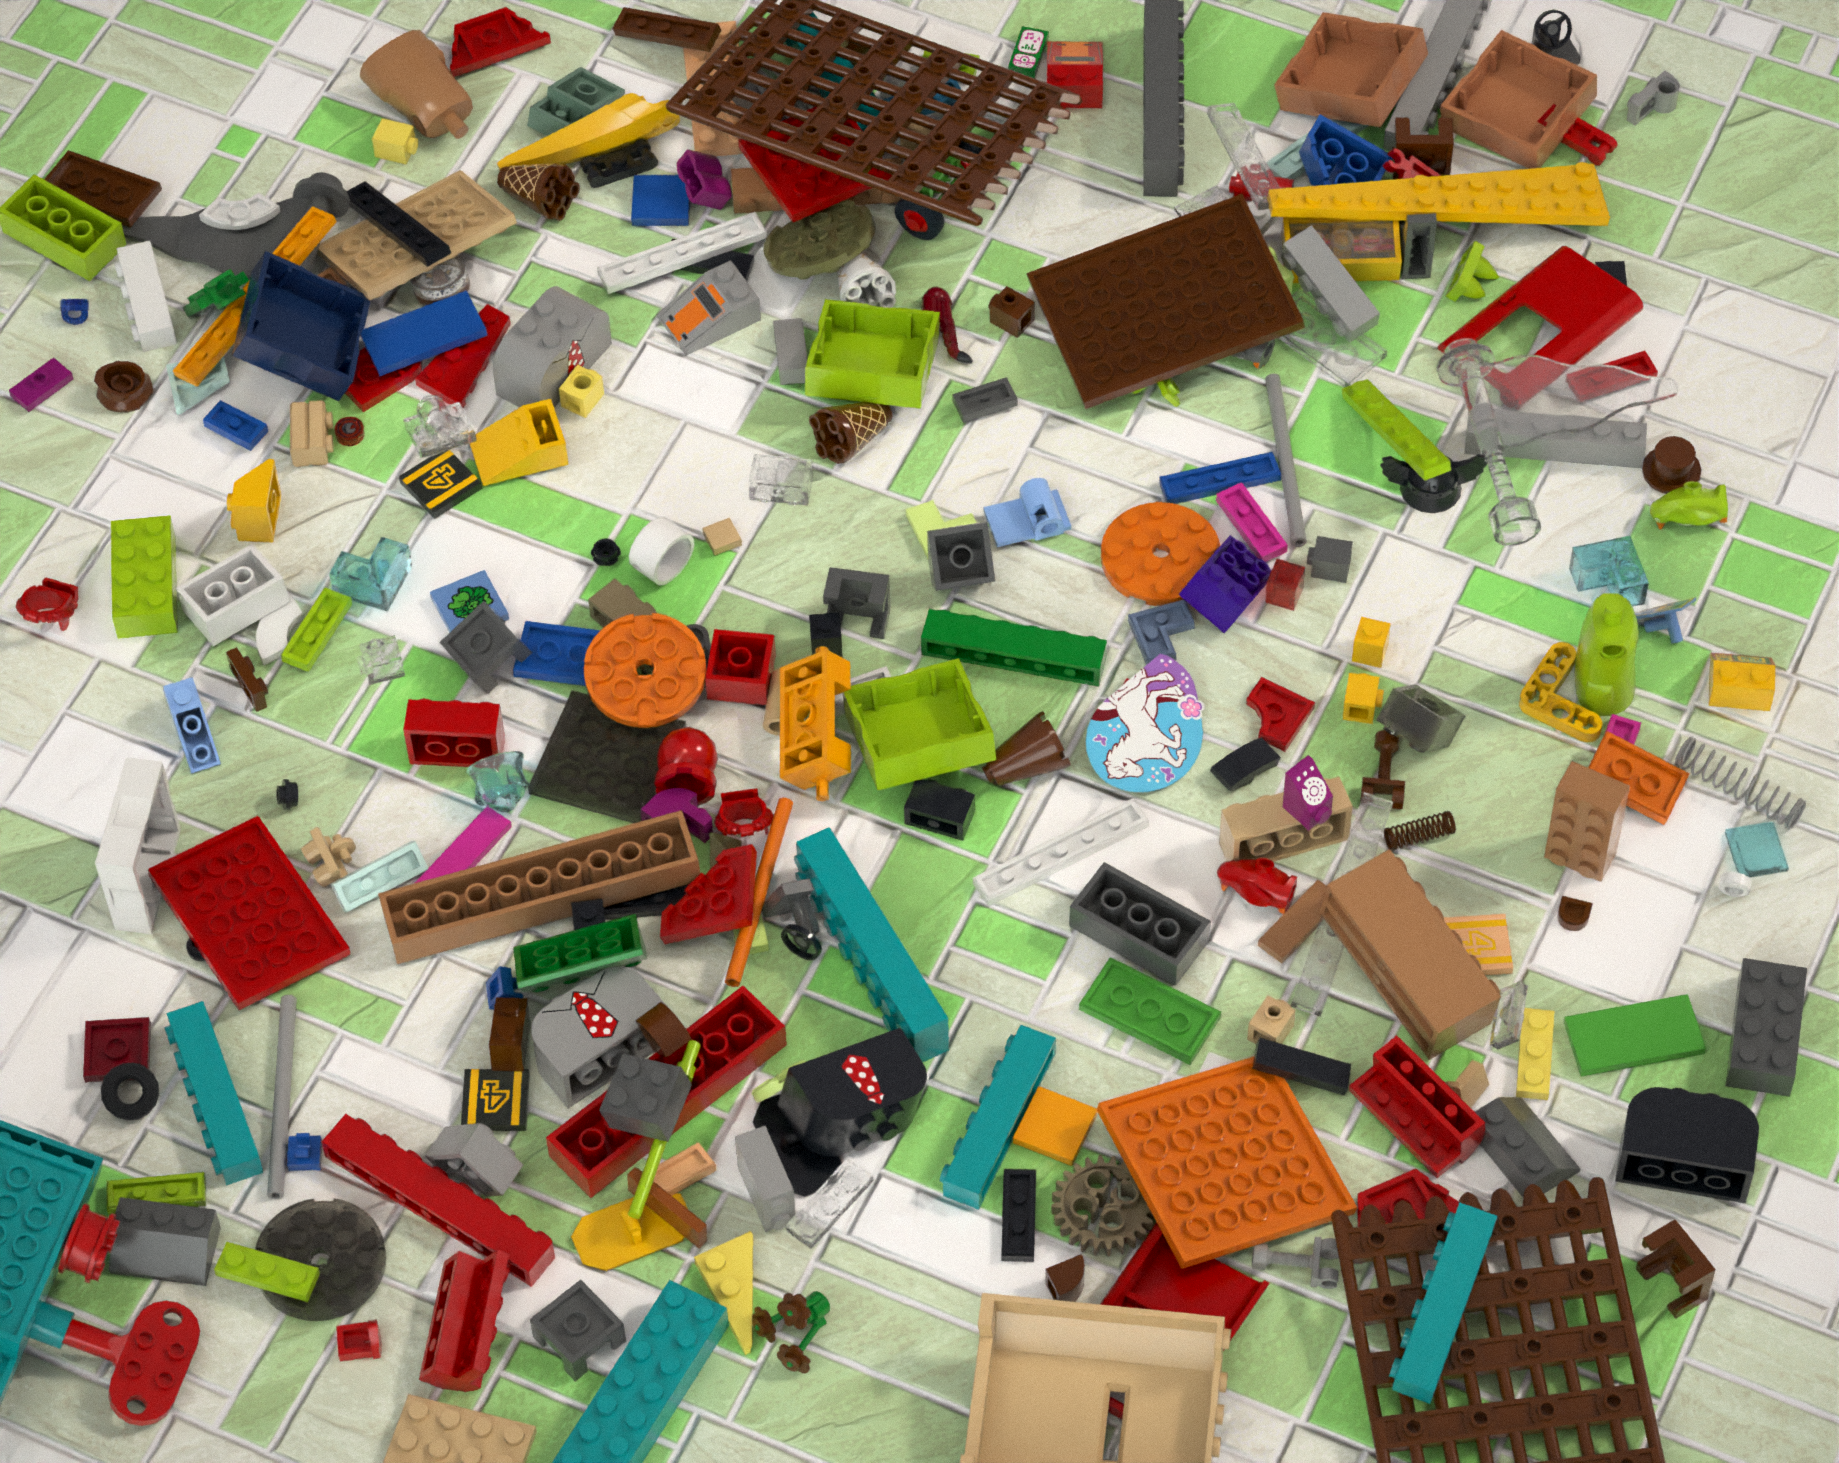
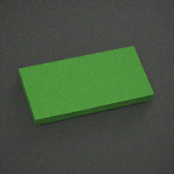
M1111 957L1079 1003L1080 1011L1189 1065L1192 1064L1221 1018V1011Z
M1688 994L1565 1016L1563 1021L1581 1077L1705 1054L1706 1046Z

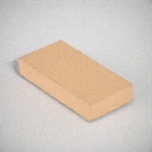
M698 1142L660 1163L654 1182L673 1196L716 1171V1164Z

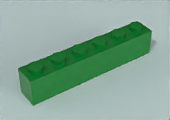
M929 609L921 635V655L947 660L959 658L960 662L1099 687L1107 658V640L1099 639L1095 636L1070 634L1066 631L1042 629L1034 625H1019L1005 620L985 619L977 615H963L951 613L948 610Z

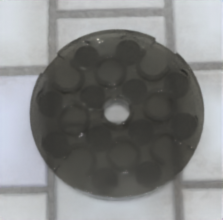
M313 1198L285 1208L265 1226L255 1246V1249L258 1251L319 1268L320 1275L308 1302L260 1289L265 1298L276 1309L288 1316L306 1321L331 1320L356 1310L374 1294L381 1283L386 1268V1248L378 1225L363 1209L341 1199L334 1198L333 1201H315ZM323 1253L329 1256L326 1265L324 1263L321 1265L311 1263L312 1258L317 1254Z

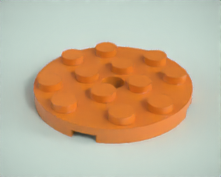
M1146 503L1123 512L1109 525L1101 544V564L1108 581L1121 594L1128 598L1133 596L1144 600L1146 605L1162 606L1184 600L1178 594L1220 547V542L1211 524L1192 509L1173 503ZM1158 548L1169 554L1166 557L1160 558L1153 553Z
M652 613V615L634 616V614L620 617L599 631L590 643L585 655L584 679L591 700L604 715L623 725L649 728L670 723L680 718L693 707L705 685L707 669L701 643L686 625L667 615ZM644 664L653 667L652 675H638L637 669Z

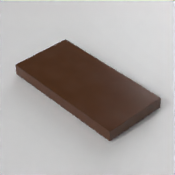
M69 150L44 179L130 228L162 190L160 182Z

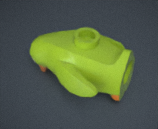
M1686 482L1684 487L1677 488L1652 502L1649 510L1660 530L1668 521L1682 526L1708 525L1717 520L1720 523H1725L1728 516L1726 486L1722 484L1718 485L1715 489L1702 488L1699 482Z

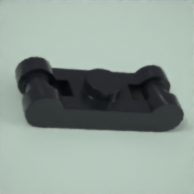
M639 139L632 146L596 158L587 156L582 159L580 166L583 172L588 174L587 180L590 186L598 188L652 170L658 165V159L654 153L650 152L651 146L648 140Z

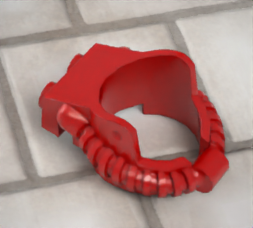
M46 577L42 580V585H38V587L34 585L24 591L23 595L16 602V609L26 621L33 623L59 622L60 630L66 631L70 623V617L73 616L75 609L78 608V586ZM54 608L53 610L49 611H38L40 609Z
M757 788L720 793L722 805L718 810L714 823L715 827L722 832V835L733 834L747 837L754 836V832L757 833L760 830H765V835H768V827L771 825L774 815L771 809L766 807L765 802L759 798ZM741 819L754 820L749 824L739 825L735 823Z

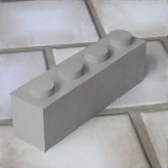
M1312 225L1283 243L1281 256L1283 264L1288 270H1293L1296 273L1302 289L1307 293L1310 291L1316 299L1315 304L1322 314L1325 315L1327 313L1333 321L1334 330L1339 336H1344L1350 343L1378 325L1379 311Z

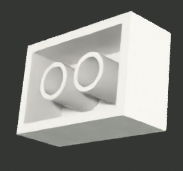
M253 544L176 587L183 612L213 646L290 602L283 577Z

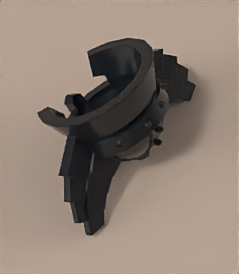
M1477 454L1474 457L1459 462H1453L1451 458L1447 457L1451 463V471L1425 481L1407 462L1400 461L1392 456L1383 457L1382 461L1384 463H1381L1380 467L1383 469L1382 474L1388 477V481L1400 485L1402 498L1410 507L1420 512L1439 513L1455 506L1461 497V484L1475 480L1476 476L1484 472L1483 468L1487 465L1485 461L1487 456Z

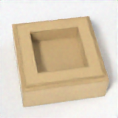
M730 518L702 528L703 535L714 555L742 546V539Z

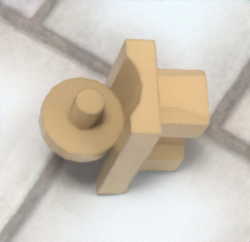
M316 827L311 830L310 834L313 839L305 844L301 850L304 857L312 865L321 859L324 860L325 863L312 870L316 881L322 887H326L348 875L343 862L349 863L352 861L351 854L355 851L356 845L353 839L342 838L340 834L334 835L332 837L334 842H332L329 836H323L320 828Z

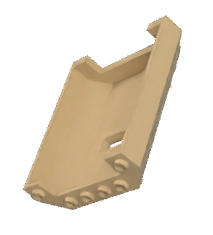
M982 1293L978 1319L980 1337L965 1453L964 1455L961 1454L960 1463H1212L1213 1457L1219 1458L1221 1437H1215L1216 1425H1223L1224 1405L1218 1404L1220 1392L1226 1393L1228 1372H1222L1223 1349L1229 1350L1231 1329H1225V1317ZM1110 1392L1125 1393L1118 1461L1103 1460Z

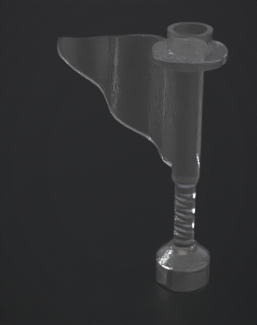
M1467 338L1459 339L1449 344L1436 367L1441 382L1449 386L1461 387L1481 455L1486 458L1499 500L1489 512L1488 519L1495 541L1505 546L1526 543L1536 537L1541 530V523L1534 502L1515 494L1503 455L1506 448L1520 447L1536 439L1556 433L1589 430L1627 408L1672 398L1677 395L1679 389L1678 383L1673 378L1645 376L1613 365H1569L1538 355H1519L1496 362L1494 353L1488 346L1478 344L1475 340Z

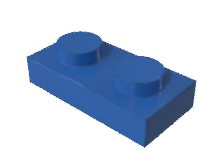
M221 400L203 419L204 427L250 451L268 433L266 423Z

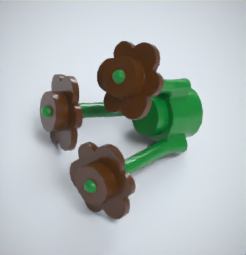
M813 1291L807 1297L801 1294L793 1296L791 1293H786L783 1296V1301L779 1302L777 1306L779 1313L770 1316L767 1310H762L759 1306L755 1307V1313L752 1315L753 1328L759 1336L766 1337L770 1343L776 1340L774 1323L784 1319L787 1326L794 1325L799 1330L804 1329L809 1323L813 1325L799 1346L790 1345L789 1347L786 1344H782L777 1352V1358L788 1370L799 1371L804 1374L808 1373L811 1361L803 1352L818 1330L827 1324L824 1316L830 1312L828 1299L818 1291Z

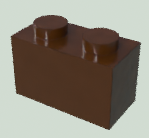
M496 997L489 1041L492 1071L524 1072L530 1029L528 998Z

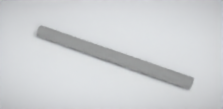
M1269 374L1265 380L1291 541L1293 546L1301 547L1307 543L1281 381L1278 374Z
M293 995L282 996L280 1003L267 1196L271 1199H281L284 1196L297 998Z

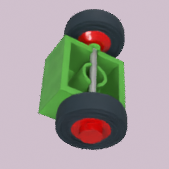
M963 141L958 146L975 154H979L982 148ZM950 156L945 161L962 169H966L969 166V163ZM936 172L932 176L951 185L957 180L940 172ZM923 187L919 192L937 200H940L944 195L926 187ZM901 198L896 204L895 216L900 225L911 235L922 240H932L943 229L944 217L942 213Z

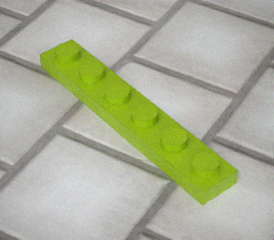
M1368 379L1357 381L1353 385L1342 388L1343 399L1424 481L1451 471L1450 460Z

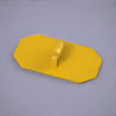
M679 1193L674 1194L673 1197L687 1208L682 1195ZM634 1197L583 1216L571 1236L583 1265L604 1271L683 1242L685 1237L646 1205L640 1219L630 1217L628 1212Z

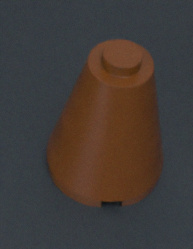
M1043 711L1036 714L995 749L996 760L987 762L982 767L989 783L995 781L998 786L1066 769L1071 766L1069 758L1062 760L1065 758L1064 748L1050 721H1044L1046 717Z

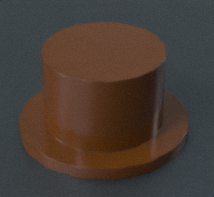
M1670 436L1661 439L1656 444L1655 449L1650 451L1644 458L1642 467L1644 480L1651 488L1664 494L1684 487L1686 482H1699L1702 469L1699 460L1695 457L1696 451L1694 446L1682 437Z

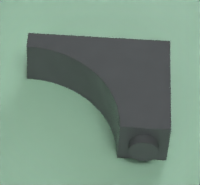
M1436 213L1407 215L1406 220H1399L1402 279L1431 278L1437 227Z

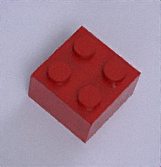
M714 629L705 676L707 700L766 705L771 674L776 658L775 636L773 634Z

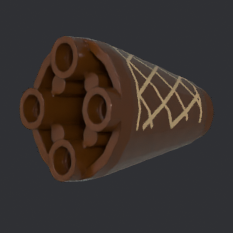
M565 164L505 166L500 170L497 178L498 186L504 192L542 217L557 221L564 219L572 200L578 196L580 191V185L578 182H575L572 169Z
M861 402L819 409L809 417V423L817 442L815 446L817 454L821 458H828L837 464L849 461L892 421L893 415L890 406Z

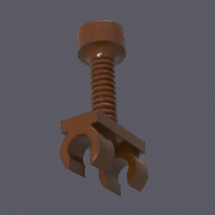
M1381 730L1375 734L1374 747L1380 752L1378 778L1363 777L1361 806H1372L1373 793L1392 795L1391 808L1403 809L1405 781L1390 780L1392 753L1398 751L1400 741L1399 734L1394 731Z

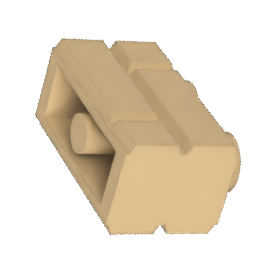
M323 400L309 401V403L292 402L290 404V453L295 467L309 466L310 464L313 466L327 465L328 453L334 452L333 436L328 435V429H333L332 412H327Z

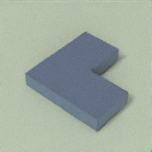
M1185 600L1128 614V623L1146 665L1159 654L1167 655L1176 660V652L1169 636L1195 629L1194 619Z

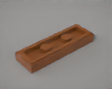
M636 1167L627 1174L628 1191L635 1195L642 1175V1171ZM653 1181L645 1205L700 1249L707 1242V1225Z

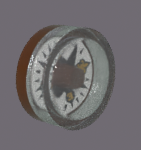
M459 255L438 264L428 272H423L410 279L416 299L424 305L432 304L463 291L468 292L470 288V278L466 264Z

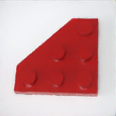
M753 844L723 850L715 858L717 863L706 874L701 872L684 889L686 895L675 906L670 904L662 912L660 938L664 944L752 926L757 850Z

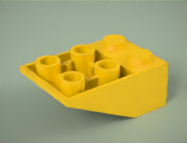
M551 399L523 405L468 438L483 486L569 465L566 442Z

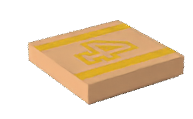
M1505 914L1444 917V922L1450 930L1456 931L1461 937L1463 947L1469 955H1474L1477 958L1484 975L1513 973Z

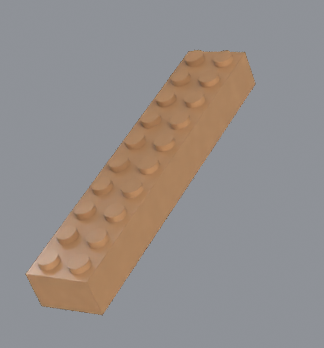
M681 810L381 892L378 895L397 964L571 917V902L603 899V906L607 907L687 885L700 874V867Z

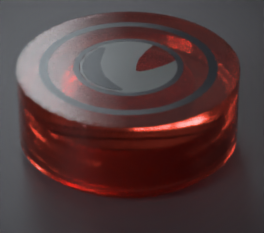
M356 417L342 418L336 423L334 428L337 441L344 446L357 445L365 436L364 425Z

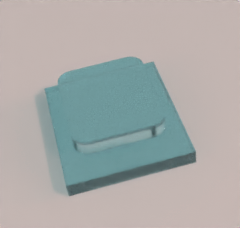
M1774 821L1725 829L1724 833L1737 873L1744 874L1750 878L1788 872L1789 867Z

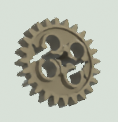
M1099 1155L1096 1164H1093L1087 1157L1085 1158V1167L1082 1168L1075 1162L1073 1164V1173L1065 1170L1063 1172L1064 1181L1057 1180V1191L1052 1192V1202L1054 1203L1051 1206V1213L1055 1215L1054 1225L1061 1226V1237L1070 1234L1069 1245H1074L1078 1241L1081 1242V1252H1084L1090 1246L1093 1247L1094 1256H1097L1100 1248L1105 1249L1107 1256H1110L1112 1248L1116 1247L1121 1254H1124L1125 1244L1135 1249L1136 1238L1144 1241L1146 1238L1145 1230H1152V1220H1155L1125 1162L1123 1161L1121 1165H1117L1115 1156L1111 1157L1109 1163H1104L1102 1155ZM1111 1174H1113L1117 1181H1121V1197L1128 1196L1133 1200L1122 1201L1119 1199L1118 1188L1115 1187L1110 1194V1203H1106L1109 1197ZM1101 1184L1104 1187L1095 1189L1090 1187V1185ZM1099 1208H1103L1100 1214L1099 1238L1093 1234L1092 1230H1088V1214L1080 1215L1076 1213L1078 1210L1090 1212L1091 1223L1094 1224L1099 1217ZM1113 1222L1119 1226L1111 1228L1106 1226V1224Z

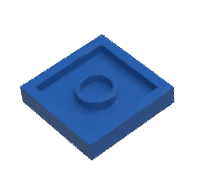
M634 175L632 226H689L690 200L686 193L685 183L680 179L679 175Z

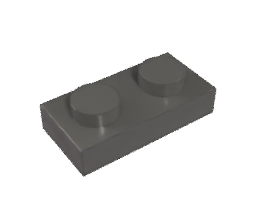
M1007 377L952 394V402L963 423L1018 406V398Z

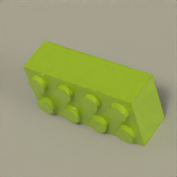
M35 174L0 207V224L3 233L88 281H91L118 254L116 248L126 246L121 222Z
M171 515L111 521L112 620L118 639L178 633L176 536Z

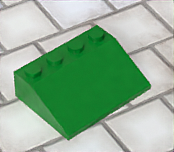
M636 914L513 947L518 989L524 993L529 991L534 993L542 992L551 985L559 983L572 984L579 981L581 977L595 975L606 968L621 966L629 968L639 965L643 960H647L646 948Z

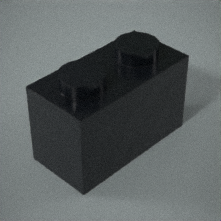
M917 780L914 782L904 806V823L963 841L975 813V794L969 793L962 788L955 789L941 785L934 780Z

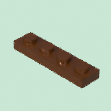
M626 7L622 9L612 28L616 36L706 52L712 50L722 31L718 23Z

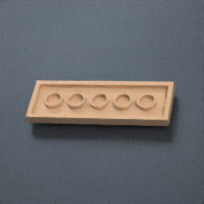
M736 21L716 22L722 31L710 52L683 47L687 81L736 30ZM727 55L723 61H727L731 56ZM713 69L709 75L713 76L717 70ZM699 84L695 90L699 91L703 85ZM722 111L716 116L733 124H736L740 119ZM691 120L695 151L711 154L716 157L743 154L738 146V140L741 138Z

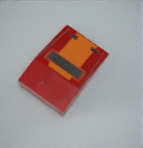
M1047 41V83L1079 94L1082 97L1080 105L1061 102L1060 105L1062 107L1102 108L1103 42Z

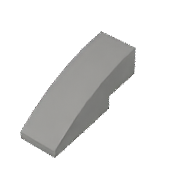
M802 318L774 320L773 326L780 385L805 383L807 351Z

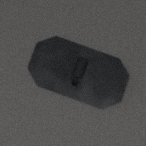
M781 1094L761 1101L752 1121L755 1129L766 1126L794 1193L806 1197L835 1186L843 1166L840 1157L816 1154L801 1143L778 1106Z

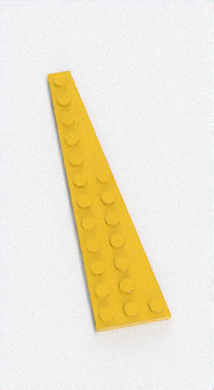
M1585 162L1569 166L1431 177L1417 175L1414 178L1269 189L1267 196L1271 217L1406 220L1407 215L1436 213L1437 221L1586 226H1608L1610 219L1595 166Z

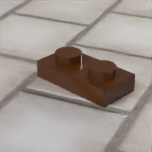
M237 647L227 651L226 655L230 670L255 711L258 712L267 708L265 695L268 694V689L261 677L256 679L254 676L255 669L248 656L243 657Z

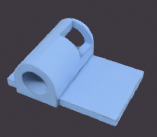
M1033 478L1025 482L1020 488L1019 499L983 507L997 547L1035 539V541L1071 530V524L1058 490L1051 491L1047 480L1044 478Z

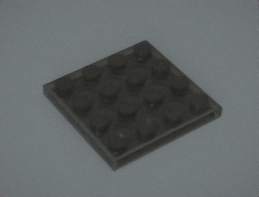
M572 690L529 783L528 792L530 795L631 823L641 822V808L656 795L654 782L656 773L659 770L657 753L661 741L671 731L687 727L686 721L676 719L665 725L649 728L623 725L604 715L595 706L589 695Z

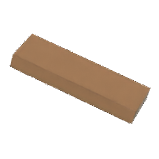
M1317 880L1258 940V946L1277 961L1283 963L1325 920L1320 914V909L1327 886L1320 880Z

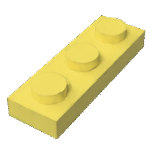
M1522 1008L1516 1097L1548 1100L1555 1011Z

